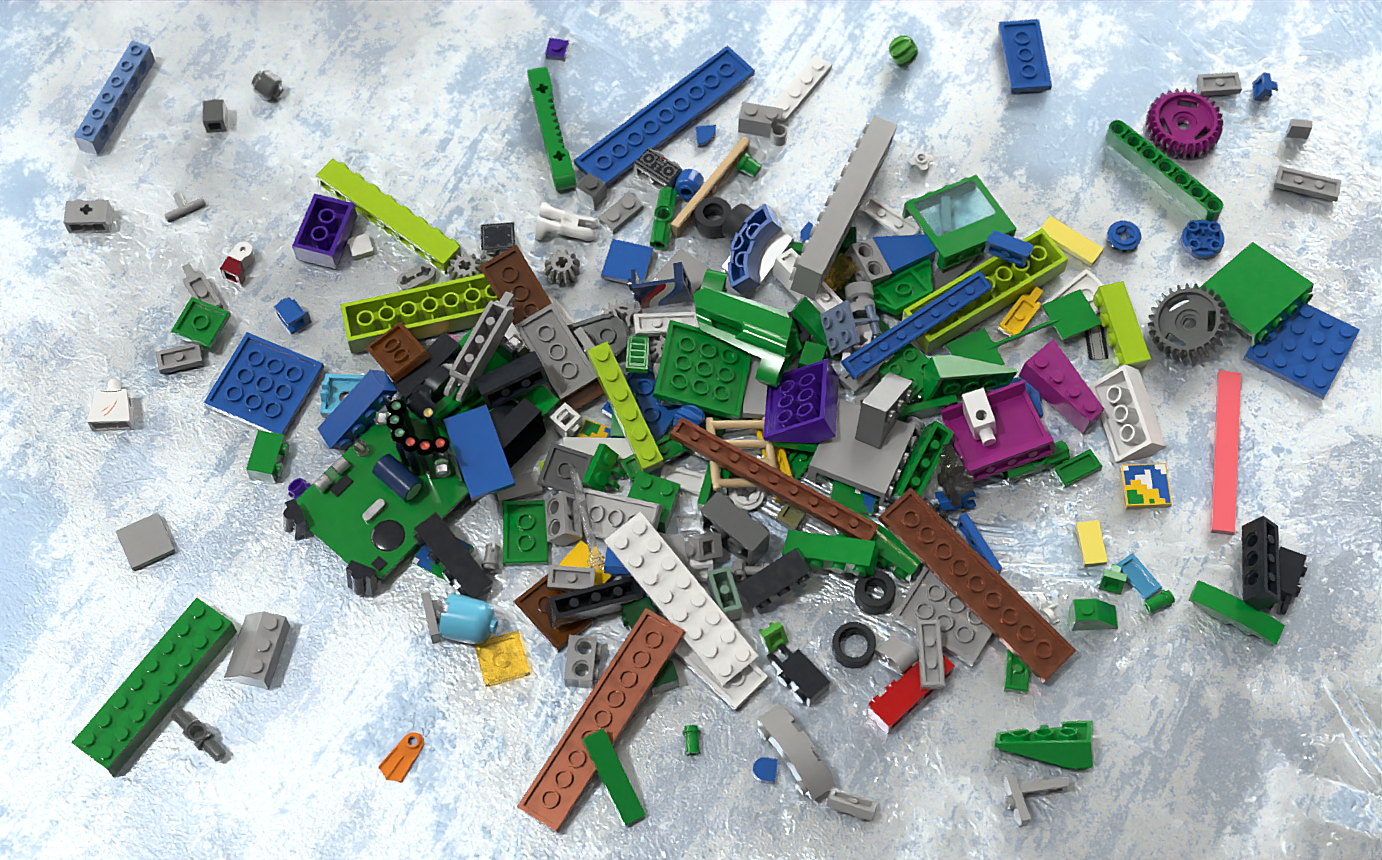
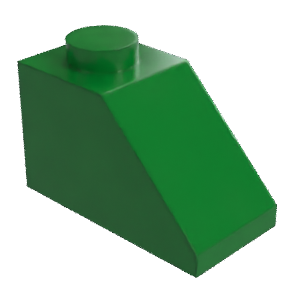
M1097 598L1073 599L1069 608L1071 631L1118 629L1116 607Z

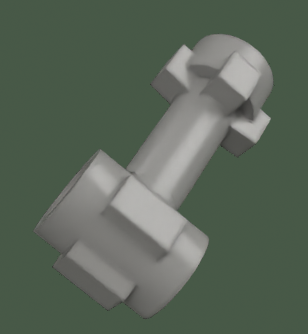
M736 559L731 565L734 581L742 582L746 579V575H754L768 566L769 563H763V566H746V562L743 559Z

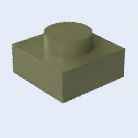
M786 502L776 516L775 521L789 530L796 531L805 518L806 513Z

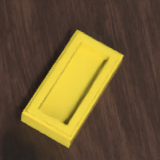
M1099 520L1077 522L1075 527L1084 567L1107 565L1108 560Z

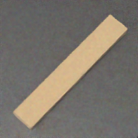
M742 137L671 223V235L676 238L680 237L694 220V212L698 203L705 198L713 197L737 168L747 152L749 153L750 141L748 138Z

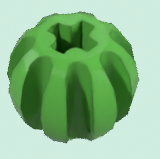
M900 35L891 41L889 53L896 64L907 66L916 60L918 48L912 38L907 35Z

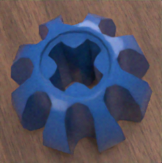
M684 405L676 412L673 420L674 427L679 419L683 417L704 428L706 417L700 408L694 405Z

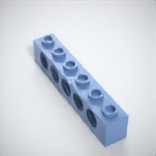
M135 41L130 42L74 134L80 150L99 156L155 62L150 46Z

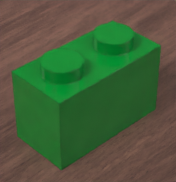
M258 430L246 467L250 479L276 484L278 476H281L283 472V458L289 452V443H287L284 434Z

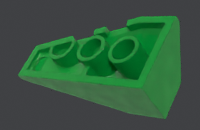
M954 355L931 356L924 368L923 401L951 395H963L984 388V391L1007 386L1010 385L1018 371L1016 368Z
M1093 720L1061 722L1060 727L1049 728L1047 724L1040 725L1039 729L1030 732L1025 728L997 732L995 748L1066 768H1075L1077 770L1093 768Z

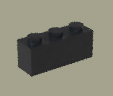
M535 351L474 379L488 410L550 382L544 366Z
M794 548L738 584V587L751 608L759 607L761 610L772 603L770 599L778 594L779 597H782L790 592L789 586L796 582L800 585L810 579L808 574L813 572L800 549Z

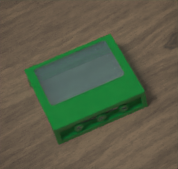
M977 174L965 177L956 183L947 184L941 189L929 191L918 198L909 199L904 203L902 213L904 219L910 216L914 218L939 253L937 266L941 271L985 253L987 239L994 230L1014 237L1017 229Z

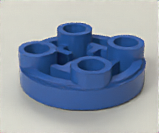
M1191 220L1187 223L1181 235V245L1185 252L1201 260L1216 257L1221 252L1225 241L1221 226L1216 221Z

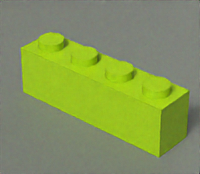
M1124 281L1099 286L1093 296L1094 305L1099 308L1101 314L1100 322L1106 329L1107 342L1109 346H1112L1116 366L1120 368L1123 365H1127L1136 369L1146 367L1151 358Z

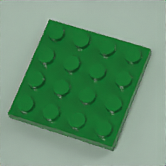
M670 320L652 397L682 406L694 405L704 412L738 420L752 354L712 336L698 327Z

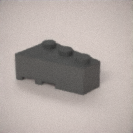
M890 372L885 375L861 403L855 436L856 440L876 448L881 447L905 405L913 397L914 391L911 390L913 381Z

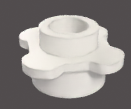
M917 149L914 152L913 158L909 159V164L918 171H926L929 163L933 161V156L924 153L921 149Z

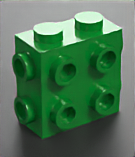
M910 343L894 353V357L890 361L886 360L879 367V382L888 372L913 381L911 388L914 391L913 397L907 405L920 403L923 400L924 368L930 359Z

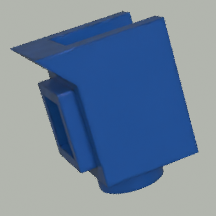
M290 297L284 298L274 306L277 317L291 335L312 322L309 312L303 311L295 299L291 300Z

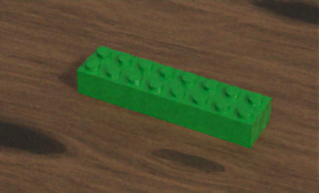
M196 597L71 742L73 746L114 778L237 633L233 623Z

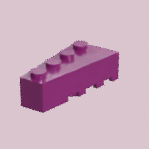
M1054 339L1028 359L1018 375L1039 392V395L1082 434L1098 421L1104 410L1101 403Z

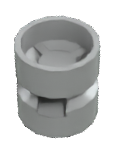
M859 281L850 283L845 287L846 300H849L853 318H868L864 306L874 304L875 309V302L872 300L874 298L873 285L870 282Z

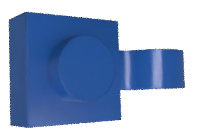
M957 489L935 492V501L940 511H952L962 508V505L966 508L976 507L974 500H968L970 497H976L973 489H967L963 492H958Z

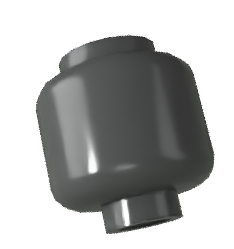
M269 70L257 72L251 82L253 92L267 101L274 97L277 99L283 91L281 87L282 79Z

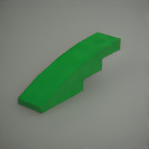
M1200 580L1196 582L1189 598L1190 602L1224 625L1230 623L1245 634H1254L1271 646L1277 645L1285 626L1265 612L1252 608L1243 600Z

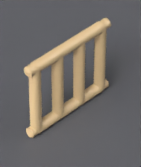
M712 417L706 418V430L716 435L715 429H763L764 432L765 417L762 420L714 421ZM764 439L725 440L738 448H766L767 459L759 460L777 469L775 448L772 446L773 441H765ZM710 460L714 491H720L721 488L758 487L745 479H721L719 468L724 467Z

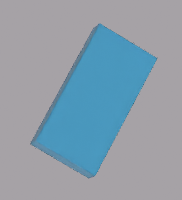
M1133 553L1116 564L1121 566L1120 573L1127 574L1126 583L1142 602L1161 591L1162 586Z

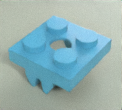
M325 373V380L321 384L322 391H320L321 417H328L341 403L340 395L343 392L350 393L365 375Z

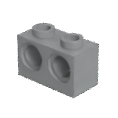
M873 238L851 244L844 254L846 262L852 268L857 282H870L874 286L888 279L892 274Z
M562 491L546 499L547 542L565 547L581 539L580 497Z
M569 635L564 675L565 687L593 689L594 681L599 679V667H596V659H601L602 645H598L597 637ZM582 648H589L591 650L588 654L579 653ZM579 670H587L588 674L581 677L576 674Z

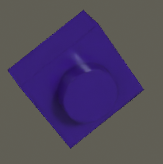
M549 38L545 59L565 62L569 41Z

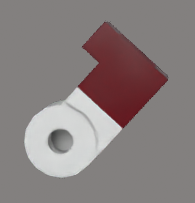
M245 241L239 242L231 250L220 267L223 279L239 286L243 285L246 280L244 271L255 261V254L250 243Z

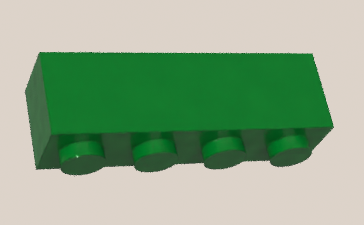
M938 421L925 426L902 469L898 482L893 486L894 490L891 498L887 500L892 503L896 502L910 488L921 497L954 434L953 431Z
M849 506V509H851L852 511H854V512H856V513L862 515L863 517H865V518L871 520L872 522L878 524L877 522L873 521L872 519H870V518L867 517L866 515L862 514L861 512H859V511L856 510L855 508ZM878 524V529L871 541H876L880 550L877 566L891 571L898 580H905L910 583L923 564L888 529ZM834 529L835 536L851 538Z
M788 530L782 556L794 548H799L813 570L827 569L838 574L848 572L856 576L865 577L866 575L874 576L880 550L876 541Z

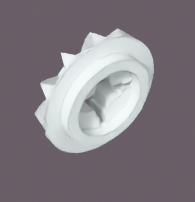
M760 487L745 488L747 493H752L749 501L744 496L741 497L743 495V488H729L728 496L739 509L743 508L752 511V509L759 507L764 500V489Z

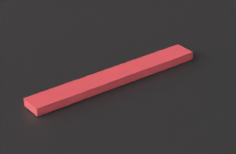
M1219 370L1217 373L1211 532L1234 535L1241 373Z

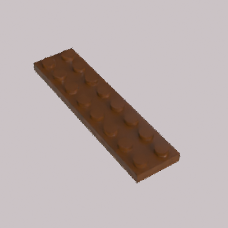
M517 245L479 266L499 301L506 291L514 294L515 302L512 306L514 307V319L512 321L514 327L516 324L552 304ZM597 379L562 401L560 400V404L566 403L576 411L605 393ZM548 382L554 394L560 400L552 385L550 384V382Z

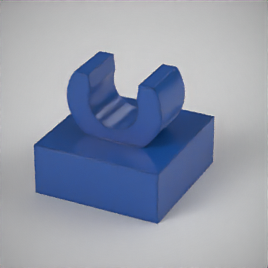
M1263 72L1252 82L1254 100L1262 101L1266 96H1272V90L1278 91V83L1271 81L1270 73Z

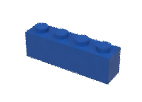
M370 370L317 428L330 449L344 450L351 446L352 441L365 430L368 423L375 419L379 411L385 406L382 395L392 401V397L398 390L385 371Z

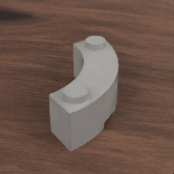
M777 705L757 718L760 726L758 728L759 734L765 741L768 740L776 748L797 780V783H795L796 787L802 795L806 794L809 798L815 800L836 786L824 760H821L818 754L811 750L814 747L813 743L804 730L801 731L793 723L795 719L782 705Z

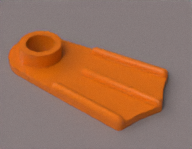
M417 732L406 734L378 765V769L386 780L403 782L424 746V739L421 734ZM411 739L417 740L415 745H409Z

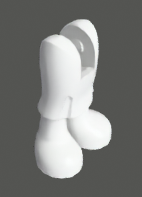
M542 202L535 239L543 240L547 233H558L561 236H570L581 240H594L596 233L592 229L597 228L598 219L591 216L573 214L566 210L561 211L553 208L549 203ZM552 219H553V220H559V221H561V223L554 222V221H550V220H552Z

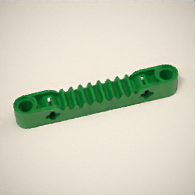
M544 66L527 70L529 86L555 190L559 191L577 187L570 154L565 149L558 117L556 116V109L553 103V88L548 68Z

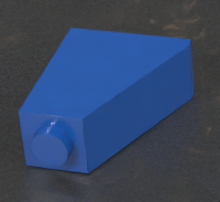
M925 234L873 237L892 272L890 277L928 258L930 263L935 260L937 251Z

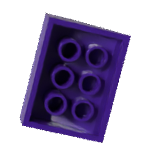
M828 359L783 373L777 388L768 385L763 439L765 441L817 443L836 437L839 376Z

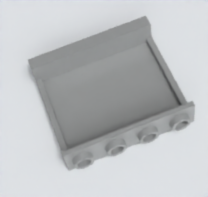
M840 399L837 406L836 437L820 441L809 464L807 478L815 480L819 473L881 497L879 505L882 506L886 498H891L894 487L891 485L893 481L898 482L902 472L899 468L900 465L905 466L909 456V453H907L908 448L912 449L917 438L913 435L915 426L896 420L881 447L876 448L855 439L861 406Z

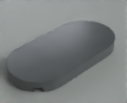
M601 314L567 325L580 347L583 344L574 333L579 327L586 331L595 346L608 341L614 356L622 353L627 347V340L629 338L628 327L622 319L612 314Z

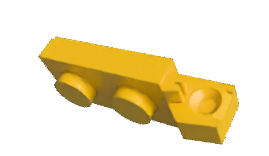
M1036 286L1030 295L1022 294L997 329L1009 337L1022 332L1039 310L1041 303L1038 300L1041 298L1043 290Z

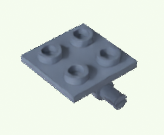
M849 300L820 314L831 356L860 343L856 326L870 324L872 336L882 334L878 323L880 319L879 316H876L874 304L864 306L868 317L864 319L854 320Z

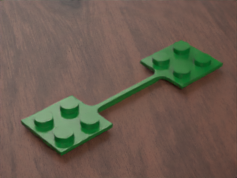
M1079 289L1042 304L1049 317V321L998 342L992 341L985 328L946 343V347L950 354L954 356L1004 365L1005 363L998 352V347L1048 326L1054 327L1061 339L1065 340L1101 325V322L1083 292Z

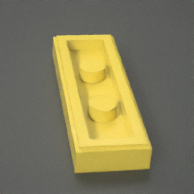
M1052 216L1041 227L1058 247L1090 267L1103 252L1104 248Z

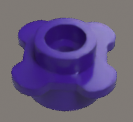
M297 478L290 483L288 495L290 497L293 496L297 500L311 484L306 483L302 478Z

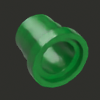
M747 152L736 170L739 172L743 171L754 178L762 165Z

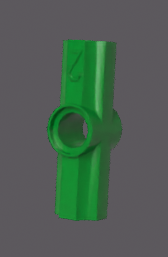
M664 187L659 190L650 239V246L655 248V250L668 248L671 223L673 222L678 194L672 187Z
M1061 440L1054 443L1055 453L1038 459L1040 463L1032 461L1002 472L1005 479L1011 481L1028 474H1039L1044 468L1069 460L1070 453L1066 442Z

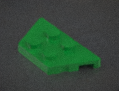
M928 258L874 285V298L872 300L875 302V308L897 316L903 313L904 309L933 293L930 259Z

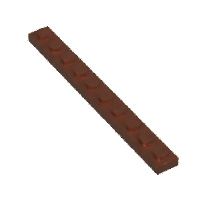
M683 417L679 419L670 432L669 438L851 538L871 541L878 529V524Z

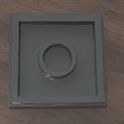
M551 443L537 485L559 493L564 491L580 497L582 487L584 488L582 481L593 455Z

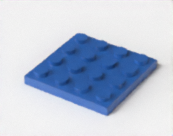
M1303 303L1295 315L1286 318L1282 326L1270 332L1264 342H1259L1254 347L1250 346L1243 360L1323 400L1360 329L1309 304Z
M246 332L205 399L204 405L207 408L262 431L285 435L324 369V365L312 358Z

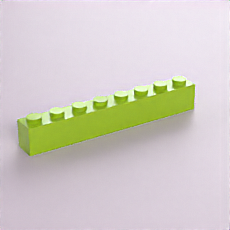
M332 158L316 174L319 187L339 200L354 203L356 212L444 274L448 272L450 259L456 260V254L462 257L460 244L456 240L447 238L440 229L428 225L423 217L415 216L407 206L398 204L391 195L382 193L375 184L366 182L359 173L350 171L343 162L339 163Z

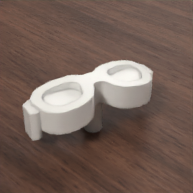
M1044 592L1037 594L1038 606L1048 623L1052 625L1059 623L1060 620L1056 618L1051 610L1056 608V604L1047 606Z

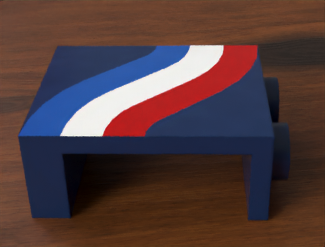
M682 262L673 263V279L642 283L636 270H631V278L628 279L629 289L633 291L634 299L639 302L642 309L692 301L691 282Z

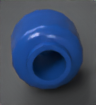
M694 169L682 170L678 175L675 190L681 198L691 200L703 186L704 177Z

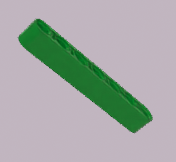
M1114 120L1109 124L1105 137L1109 146L1201 220L1210 222L1218 220L1223 209V202L1220 198L1125 122Z

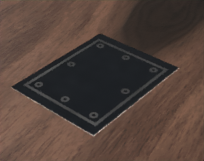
M514 222L481 224V251L510 249L515 246Z

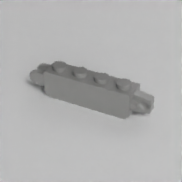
M506 291L500 301L491 300L487 304L450 369L449 375L451 378L444 390V395L451 396L457 385L461 386L456 400L463 402L468 392L474 390L476 386L474 379L482 376L514 319V307H512L515 302L514 294Z

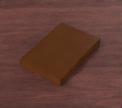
M401 322L397 323L366 347L369 354L394 383L431 357Z
M547 574L514 600L513 604L558 653L568 645L569 635L582 634L593 625V621L588 618L551 628L545 610L546 602L549 597L566 592L547 589Z

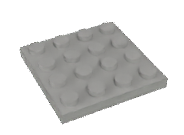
M924 567L892 620L916 633V620H940L942 649L970 666L974 665L993 634L926 567Z

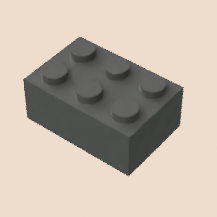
M717 491L700 509L699 528L703 532L721 534L722 547L737 559H743L746 562V566H754L768 551L770 537L768 528L763 523H757L753 520L748 511L743 508L739 509L734 505L733 500L729 496L722 495Z

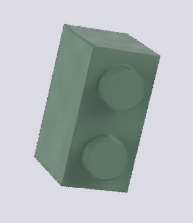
M730 566L708 571L707 583L712 600L729 620L741 618L742 605Z

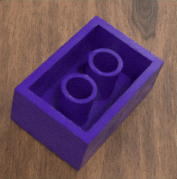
M314 193L292 244L296 259L336 269L347 244V239H349L358 217L354 203Z

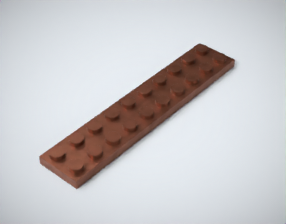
M912 488L879 516L878 520L1042 683L1076 652V649Z
M645 608L517 805L518 809L556 833L559 832L597 773L581 739L604 728L612 746L615 745L683 639L685 630Z

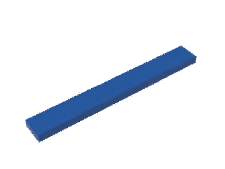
M979 270L842 360L841 364L851 378L855 380L990 291L993 287Z

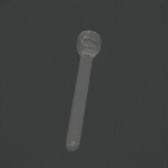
M573 468L570 471L590 553L587 560L588 568H595V571L604 569L605 557L598 551L579 470Z

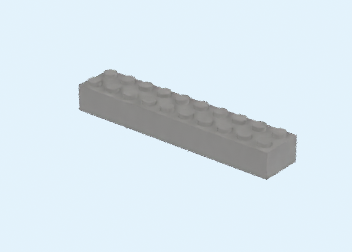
M875 115L871 123H866L863 130L865 135L859 136L855 146L857 149L855 151L852 150L848 159V165H844L840 175L842 178L840 180L837 179L833 188L834 192L832 195L829 194L825 203L826 208L821 210L817 219V225H813L809 235L810 238L809 240L806 239L802 247L801 256L798 255L793 266L795 268L789 279L793 281L790 290L813 300L815 299L889 152L898 126L897 124Z

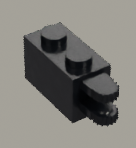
M1280 546V601H1283L1280 606V614L1285 615L1290 601L1293 597H1298L1302 585L1298 583L1300 577L1304 578L1308 565L1305 564L1306 555ZM1271 605L1266 609L1271 610L1274 607V605Z
M780 643L777 646L778 650L786 660L781 662L772 652L766 656L778 670L777 677L785 687L789 686L794 691L793 694L800 703L804 702L809 707L829 690L830 681L800 649L792 653L783 643Z

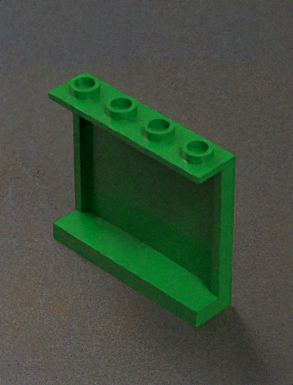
M1252 242L1203 285L1206 286L1207 291L1212 288L1215 295L1219 294L1221 296V300L1225 301L1226 307L1229 310V315L1227 316L1230 317V322L1252 337L1251 346L1254 347L1259 342H1264L1274 329H1279L1286 318L1295 315L1303 303L1307 304L1312 299L1314 283Z

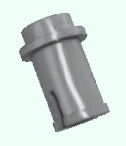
M492 543L485 545V557L481 563L485 573L494 574L499 569L498 555L500 546L498 544H494L493 552L491 551Z

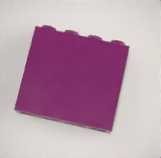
M1024 380L1011 383L1006 387L992 390L986 394L996 422V434H994L996 442L992 445L984 446L981 439H974L963 413V402L950 405L941 410L944 426L954 432L950 440L970 483L1055 453L1054 440L1051 434H1047L1026 392Z

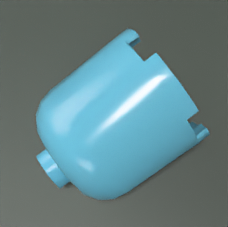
M457 593L449 595L445 602L449 604L447 613L441 614L439 633L443 634L442 638L480 645L489 639L491 633L495 634L498 620H495V612L490 604Z

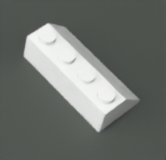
M1123 365L1090 384L1091 391L1104 408L1100 417L1117 463L1149 457L1166 447L1139 369Z

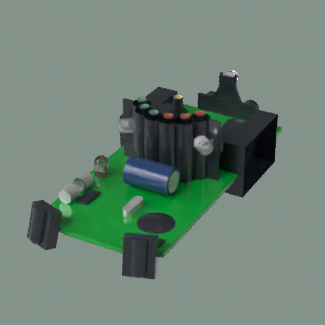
M473 328L459 342L446 332L426 349L431 356L398 382H392L398 390L394 395L395 400L390 401L386 396L382 395L387 412H376V423L357 439L297 500L294 498L284 502L283 530L291 533L294 540L305 536L307 524L311 533L348 564L346 567L347 585L358 596L365 594L373 597L378 589L377 578L383 580L417 546L413 539V536H415L413 531L416 526L435 512L443 520L469 493L447 429L443 430L437 426L431 409L427 408L424 410L425 419L422 420L406 405V402L412 395V389L417 384H426L431 388V400L435 404L446 396L444 395V390L451 378L449 375L450 369ZM514 334L509 339L504 336L482 375L530 353L526 346H522L523 341ZM539 386L488 410L510 469L546 433L543 418L560 402L544 386ZM482 399L468 411L486 405L484 400Z

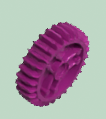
M1176 88L1174 93L1168 90L1167 94L1161 93L1160 97H1156L1154 103L1150 105L1146 115V133L1150 134V140H1154V146L1160 145V151L1163 149L1167 150V155L1172 152L1175 158L1178 154L1182 155L1183 159H1185L1186 155H1189L1191 159H1193L1195 154L1200 157L1202 153L1207 154L1210 149H1213L1220 139L1224 122L1221 120L1223 114L1219 113L1220 107H1214L1215 101L1209 102V96L1202 97V92L1195 94L1194 89L1191 92H1187L1186 88H1184L1183 92H1180ZM1160 122L1165 123L1169 133L1164 130ZM1185 123L1189 128L1186 130L1180 129L1178 124ZM1203 130L1209 131L1206 136L1195 140Z

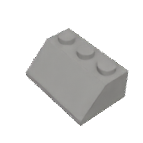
M265 611L246 614L224 680L269 690L290 629L286 616Z

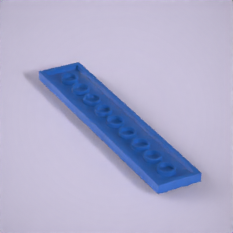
M728 45L577 157L574 160V165L586 176L588 173H591L605 182L606 187L634 167L633 164L648 147L655 151L754 76L755 70Z

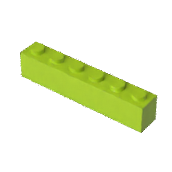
M608 341L588 349V359L642 472L648 473L662 467L663 458Z

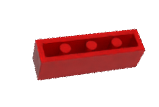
M943 654L944 677L946 680L953 673L955 665ZM919 661L914 666L911 665L905 670L897 682L892 680L886 686V692L881 697L876 695L868 704L870 707L867 715L886 734L892 731L935 690H921Z

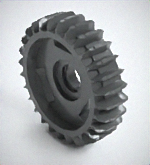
M1186 283L1185 289H1181L1177 285V291L1175 292L1169 288L1170 294L1168 296L1162 293L1163 300H1156L1158 307H1151L1154 314L1149 315V319L1152 322L1148 323L1149 334L1159 351L1163 350L1166 357L1171 355L1173 360L1179 356L1181 362L1184 361L1185 357H1188L1192 363L1194 356L1201 361L1202 354L1209 357V350L1217 352L1216 344L1223 346L1220 338L1227 339L1224 331H1230V327L1227 324L1230 323V317L1227 316L1229 315V310L1226 307V303L1224 300H1221L1219 294L1215 295L1212 288L1207 291L1205 285L1199 290L1197 283L1194 284L1193 288H1190L1189 284ZM1189 300L1187 303L1169 311L1177 303ZM1216 312L1215 327L1213 331H1208L1209 313ZM1187 320L1196 321L1195 327L1189 330L1184 328V323ZM1170 334L1185 342L1186 345L1179 346L1166 339Z

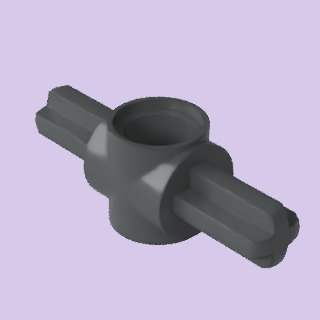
M182 708L173 712L171 718L183 729L182 734L199 751L204 750L216 762L224 758L226 751L214 740L215 735L199 719L193 720ZM204 731L200 738H193L196 732Z

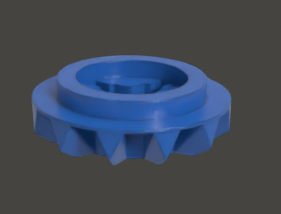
M1117 221L1109 227L1107 232V241H1110L1112 248L1116 247L1119 251L1127 250L1129 252L1131 249L1137 248L1141 241L1140 229L1129 221ZM1126 231L1127 238L1124 241H1122V233Z

